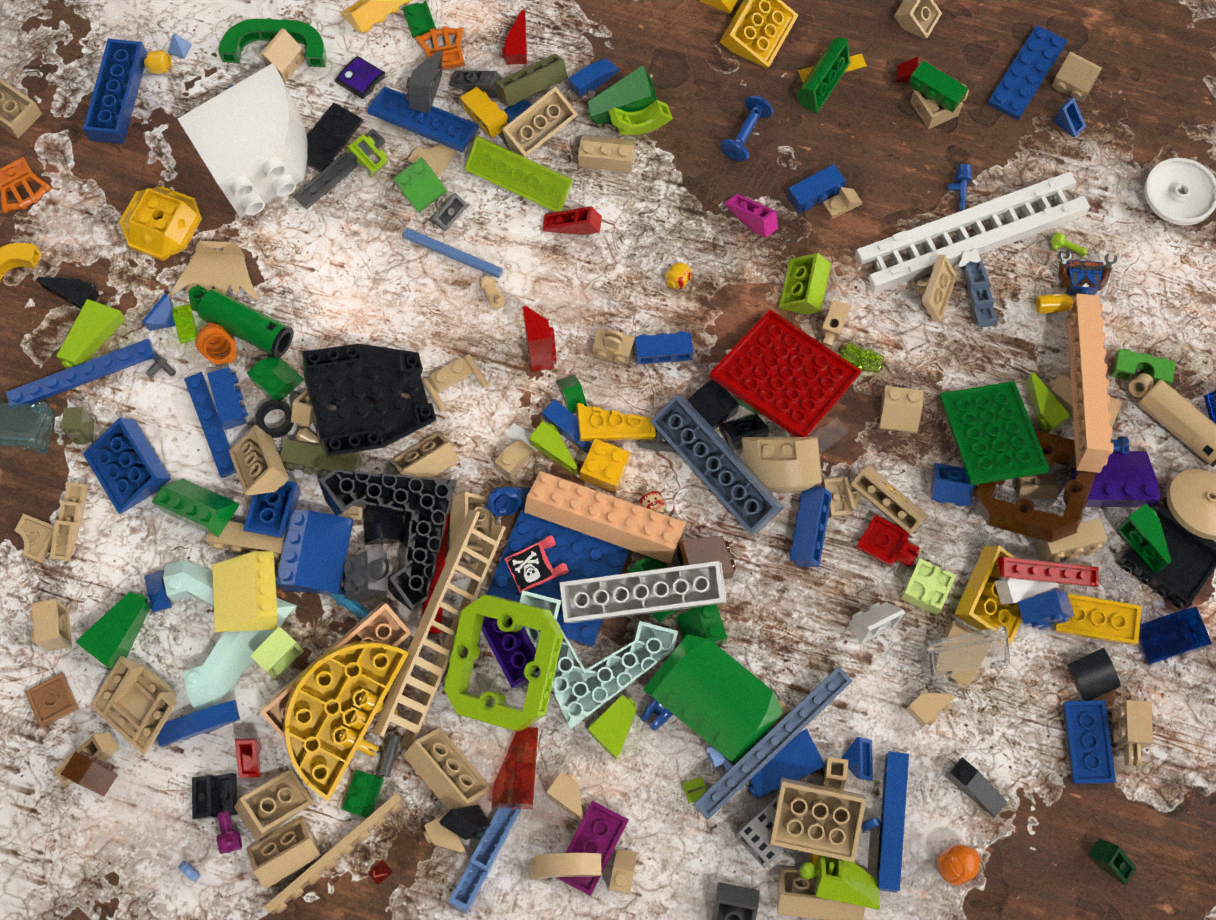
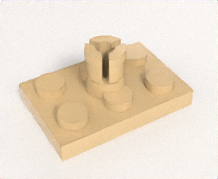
M938 255L936 262L933 264L931 277L928 281L919 280L916 285L921 286V288H916V292L918 295H923L922 303L934 322L942 321L957 277L946 255Z

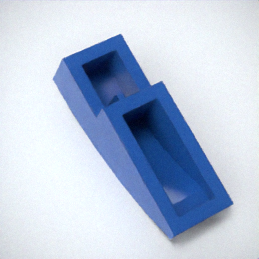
M608 58L597 61L568 78V87L579 97H582L589 90L595 91L618 73L619 69Z
M554 399L542 412L543 419L553 424L559 434L588 454L593 441H580L577 417Z

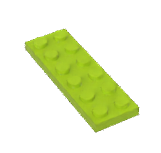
M476 136L464 169L555 212L562 211L574 179L480 136Z

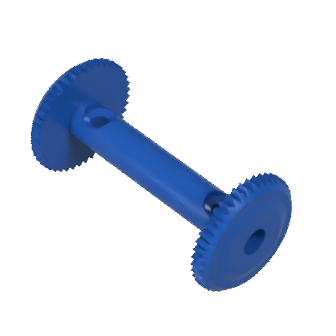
M749 96L745 99L744 103L750 111L735 140L726 139L720 144L722 152L734 161L741 162L749 158V152L744 146L759 117L769 118L773 114L771 104L760 96Z

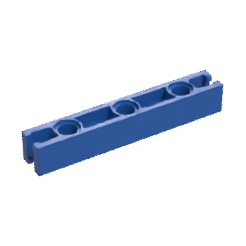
M888 751L885 754L880 821L882 825L880 826L876 876L878 879V889L881 891L896 893L900 891L909 764L908 753Z

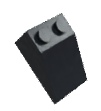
M712 379L700 387L688 399L691 405L714 430L737 414L739 409V403L734 397Z

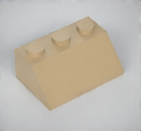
M583 134L578 154L579 167L632 173L636 140Z
M436 431L392 458L390 462L399 475L435 478L443 470L453 467L459 461V458L451 443L439 431Z
M463 492L451 497L450 548L453 547L469 510L480 512L474 529L490 537L495 525V516L484 507L487 504L488 497L469 492ZM471 534L466 547L482 555L487 542ZM463 552L462 556L470 557V555Z
M302 816L246 848L253 872L265 889L277 884L286 876L294 874L298 869L314 862L321 856L317 843Z

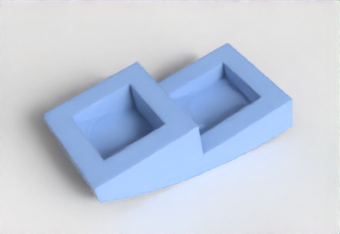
M712 747L707 748L706 753L714 770L722 767L726 773L732 767L731 764L717 750Z

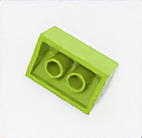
M819 253L789 259L779 308L806 315L821 312L831 262Z

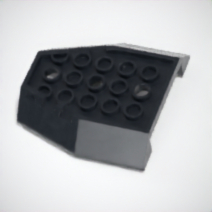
M351 344L302 351L304 379L320 446L327 457L384 448L436 421L433 405L428 403L421 378L423 367L418 352L365 344ZM407 393L412 399L404 400L401 395ZM366 399H371L374 401L375 404L373 406H368L365 404L364 401ZM335 405L337 410L331 412L327 409V406Z

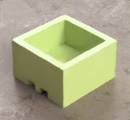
M919 559L901 599L938 615L944 606L956 574L947 570L939 569L940 567H935L931 563Z
M279 626L250 656L276 680L304 651Z

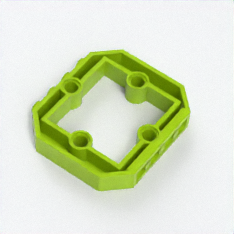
M483 595L462 609L458 617L457 633L453 639V651L449 657L448 673L444 678V690L458 715L513 731L524 730L546 715L564 635L550 610L493 595ZM484 616L497 619L498 627L504 632H517L523 626L541 630L534 661L529 662L524 669L529 685L523 709L506 704V698L500 691L485 692L481 696L467 693L474 661L477 660L480 654L478 642ZM510 617H511L512 620H513V623H512L511 626L509 625V619H510ZM466 648H467V650H468L467 656L465 655V649H466ZM537 667L540 669L539 676L536 675ZM492 697L494 698V705H493V706L491 705V698H492Z

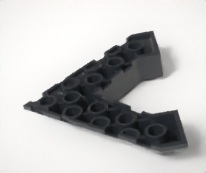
M339 469L333 470L320 479L319 484L324 499L336 517L352 506L405 516L398 570L388 577V589L394 598L411 611L426 601L436 567L437 554H439L443 539L446 518L452 502L453 489L456 486L457 480H443L430 477L420 478L384 473L375 474L362 471L352 472Z

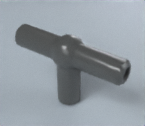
M154 350L156 357L152 359L156 363L146 374L152 378L162 368L169 376H174L176 371L167 363L165 358H162Z
M657 429L654 442L639 441V448L651 449L656 452H676L670 444L662 443L663 436Z

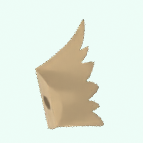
M199 241L193 258L169 297H172L187 285V292H189L192 287L198 284L207 291L211 290L214 286L216 290L226 294L230 285L235 293L239 294V287H241L251 297L259 301L247 271L244 253L234 242ZM223 247L222 251H217L213 249Z

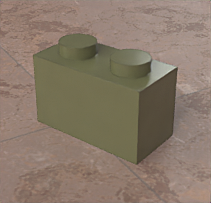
M83 407L63 408V432L75 444L85 445L87 442H93L95 421Z

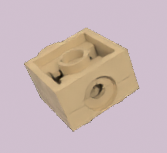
M914 90L910 101L928 129L959 116L963 105L961 102L956 110L951 112ZM969 90L967 91L966 96H965V98H964L963 101H965V100L967 99Z
M1126 700L1112 711V721L1115 722L1112 738L1113 742L1116 743V748L1124 749V764L1126 766L1133 764V766L1139 767L1142 762L1141 749L1153 743L1152 704L1147 701Z

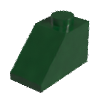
M1101 838L1092 846L1089 857L1094 863L1126 885L1136 867L1119 846Z

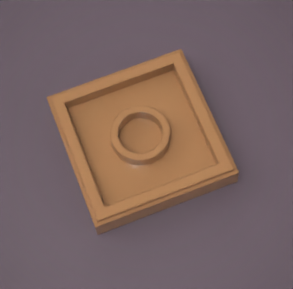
M60 673L25 691L41 728L79 709L64 673Z

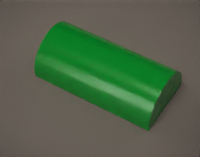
M837 37L831 41L798 90L797 99L804 108L818 114L851 63L848 39Z

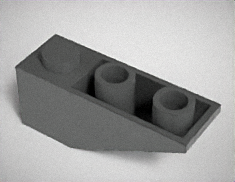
M455 71L449 86L466 92L478 87L482 92L485 91L489 98H499L495 82L502 79L497 71Z

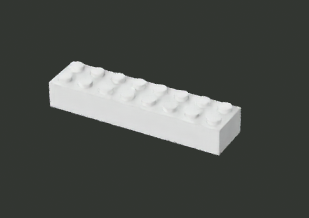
M719 561L560 582L564 623H577L727 603L722 563Z

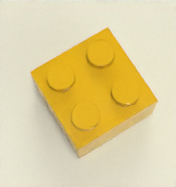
M594 439L581 468L580 480L616 493L630 462V452Z

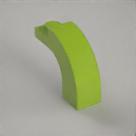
M658 100L636 112H626L615 107L609 110L612 124L618 127L619 133L622 135H640L651 132L673 119L668 104Z

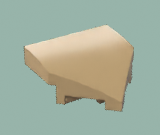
M847 477L844 479H823L821 482L822 487L832 494L829 518L848 516L863 496L861 492L851 485Z

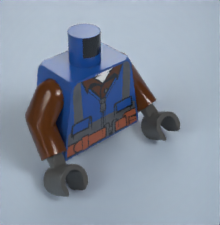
M1069 250L1066 251L1067 255L1065 258H1063V251H1059L1058 258L1061 262L1059 263L1058 278L1063 286L1067 288V292L1070 295H1095L1108 282L1112 271L1111 265L1116 263L1117 256L1114 255L1113 261L1109 262V253L1106 254L1104 257L1106 265H1103V262L1069 260L1072 256Z

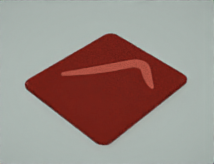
M381 860L368 874L379 885L392 873V870L384 860Z

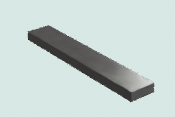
M371 129L365 135L366 137L370 136L374 140V146L377 149L386 143L385 139L374 129ZM363 143L358 146L368 157L373 154ZM344 152L297 192L294 198L307 210L359 166L357 157L352 152L349 154Z

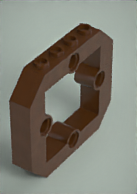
M1034 430L1049 467L1057 463L1076 468L1075 441L1073 439ZM1078 471L1076 480H1070L1065 484L1063 501L1067 506L1063 517L1036 510L1034 503L1028 499H1020L1015 504L995 499L999 486L1004 484L1005 480L975 486L973 491L975 506L989 526L1052 543L1077 533L1097 472Z

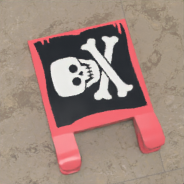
M548 536L542 541L505 558L520 594H522V590L528 591L569 572L565 563L553 569L544 549L556 545L553 536Z

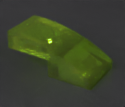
M190 304L173 308L172 313L180 344L195 341L198 331Z
M850 342L846 345L842 354V358L857 368L873 373L879 372L885 357L869 348L864 350Z

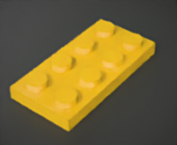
M1068 594L1074 617L1069 618V621L1066 623L1057 624L1056 622L1055 632L1133 646L1138 645L1142 606Z

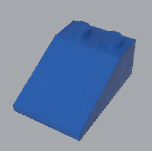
M286 481L275 492L253 495L243 531L282 538L287 529L290 510H296L301 493L298 484Z

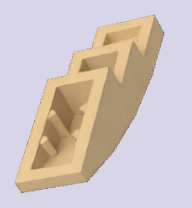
M67 482L64 501H61L59 518L55 520L50 559L71 560L81 526L88 484Z

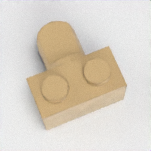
M599 328L593 345V355L602 360H613L617 364H629L635 345V337L625 335L616 330Z

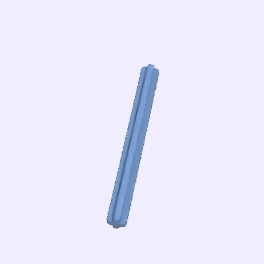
M409 228L403 234L404 238L494 277L500 278L503 273V269L499 266Z

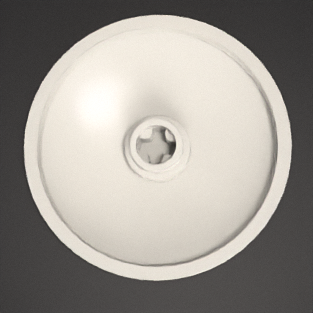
M1186 158L1167 159L1156 165L1146 179L1144 187L1146 201L1153 212L1165 221L1177 225L1197 224L1208 218L1216 208V178L1205 166L1196 161Z

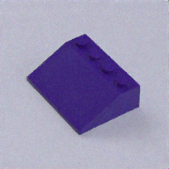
M1116 451L1110 454L1107 465H1104L1101 472L1096 475L1086 507H1142L1145 504L1153 507L1160 500L1158 481L1147 451H1129L1127 454ZM1071 467L1072 480H1076L1078 470Z

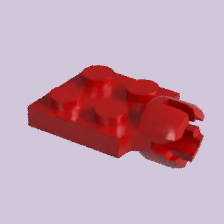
M876 514L856 546V549L889 567L895 562L911 567L920 551L919 546L908 540L910 534L906 530Z

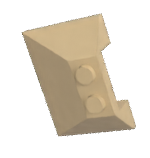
M120 656L90 707L140 753L146 755L176 706V693L150 668Z

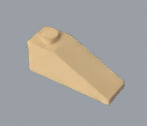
M110 732L92 735L54 771L63 787H66L73 783V781L64 777L61 773L75 752L82 755L85 751L105 762L119 750V747Z

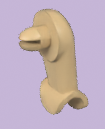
M490 276L483 277L480 282V288L484 289L490 306L494 309L502 308L505 305V296L496 287L493 278Z

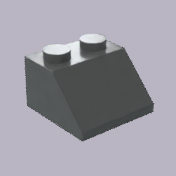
M718 882L711 920H756L760 890Z

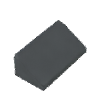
M454 193L431 217L430 221L442 230L447 231L467 208L468 204Z

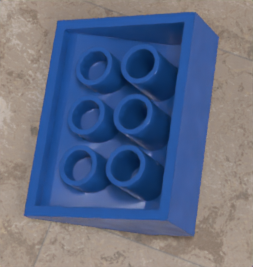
M118 418L83 453L118 514L124 513L153 495L171 479L135 419Z
M290 510L276 585L282 590L289 592L340 594L354 520L310 510Z

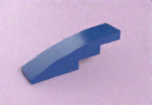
M236 700L214 705L165 723L157 735L159 747L168 746L179 740H187L202 733L207 734L240 720Z

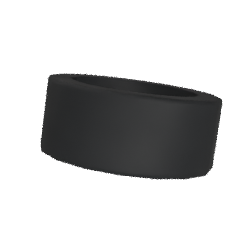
M269 400L263 403L256 413L258 427L271 435L272 438L286 435L294 425L291 422V409L285 402L280 400ZM272 410H282L286 415L285 422L277 428H268L264 423L266 414Z

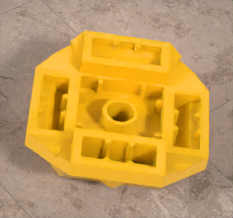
M161 186L136 191L119 222L130 249L164 261L169 256L186 249L202 217L195 198Z

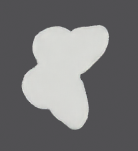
M973 249L971 252L965 251L961 256L962 259L959 266L963 267L969 261L980 262L979 251L977 249Z

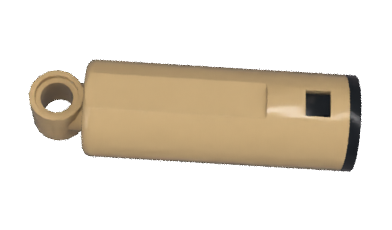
M1142 373L1130 382L1129 391L1135 397H1142L1138 405L1211 467L1216 465V424L1163 380H1159L1154 385L1153 378L1148 374Z

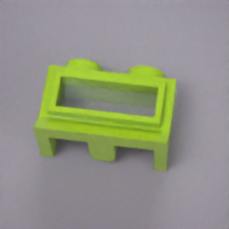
M362 134L352 144L348 145L346 152L348 154L352 152L357 157V163L360 166L364 165L370 171L368 176L372 178L387 165V155L382 149L378 150L374 146L375 142L370 136L366 137Z

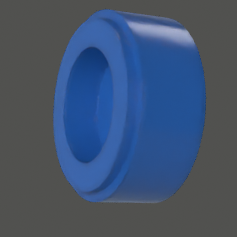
M877 817L867 820L861 825L862 833L872 831L882 824Z

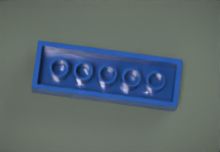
M108 38L83 127L89 140L118 144L125 143L145 67L144 58L147 56V51L142 42Z

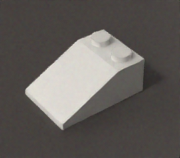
M878 602L869 607V611L865 613L860 611L854 614L849 626L861 645L895 628L905 614L904 610L887 602L881 605Z

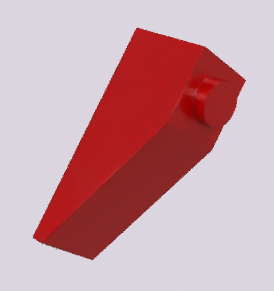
M521 10L505 39V47H502V58H506V65L527 64L525 10Z
M592 206L548 213L544 215L542 230L544 232L578 235L600 233L602 216Z

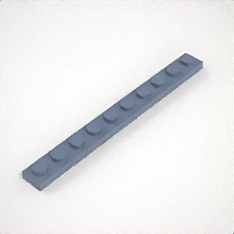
M839 666L836 667L712 785L693 806L706 820H709L852 682L849 676Z

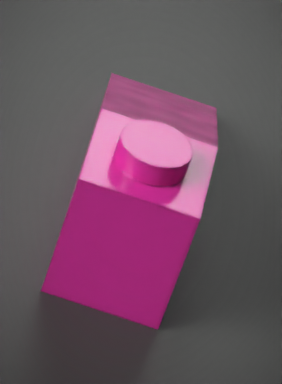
M735 194L724 202L725 206L754 233L766 238L778 229L775 210L739 194Z

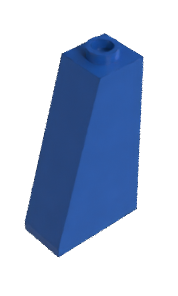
M807 728L801 731L748 781L749 785H747V788L752 797L755 796L759 800L778 791L781 778L799 781L825 767Z

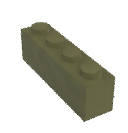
M553 54L496 81L495 84L500 101L509 107L516 105L517 102L532 97V95L540 91H545L552 85L561 83L568 76L564 59L557 54Z
M285 439L280 454L286 470L294 471L297 469L308 475L316 473L322 477H325L335 469L352 472L359 471L362 459L357 453L327 457L321 446Z

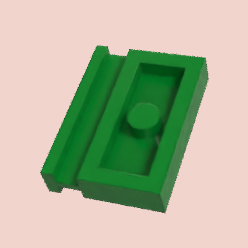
M426 0L421 4L418 2L402 7L412 38L418 35L422 36L429 32L430 29L434 28L436 30Z
M355 770L342 810L368 818L374 812L385 779Z

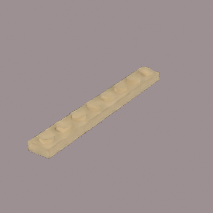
M397 793L394 794L264 906L266 910L273 915L287 908L286 903L292 898L295 900L304 893L303 889L308 884H315L321 878L320 874L322 872L331 870L337 864V859L342 855L345 857L350 854L354 849L353 846L358 841L360 843L365 841L370 836L369 832L376 827L378 829L386 822L385 818L391 813L393 815L396 814L403 807L401 805L404 803L403 799Z

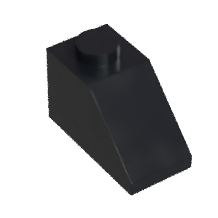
M479 805L451 809L439 821L443 827L464 840L480 839L485 835V830L491 826Z

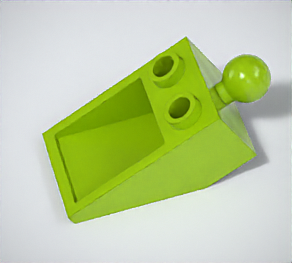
M819 855L816 867L811 862H805L800 866L799 872L804 879L815 877L816 897L876 910L880 909L878 879L854 862Z

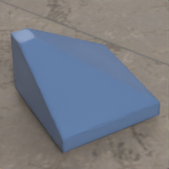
M173 34L168 53L185 59L192 44Z

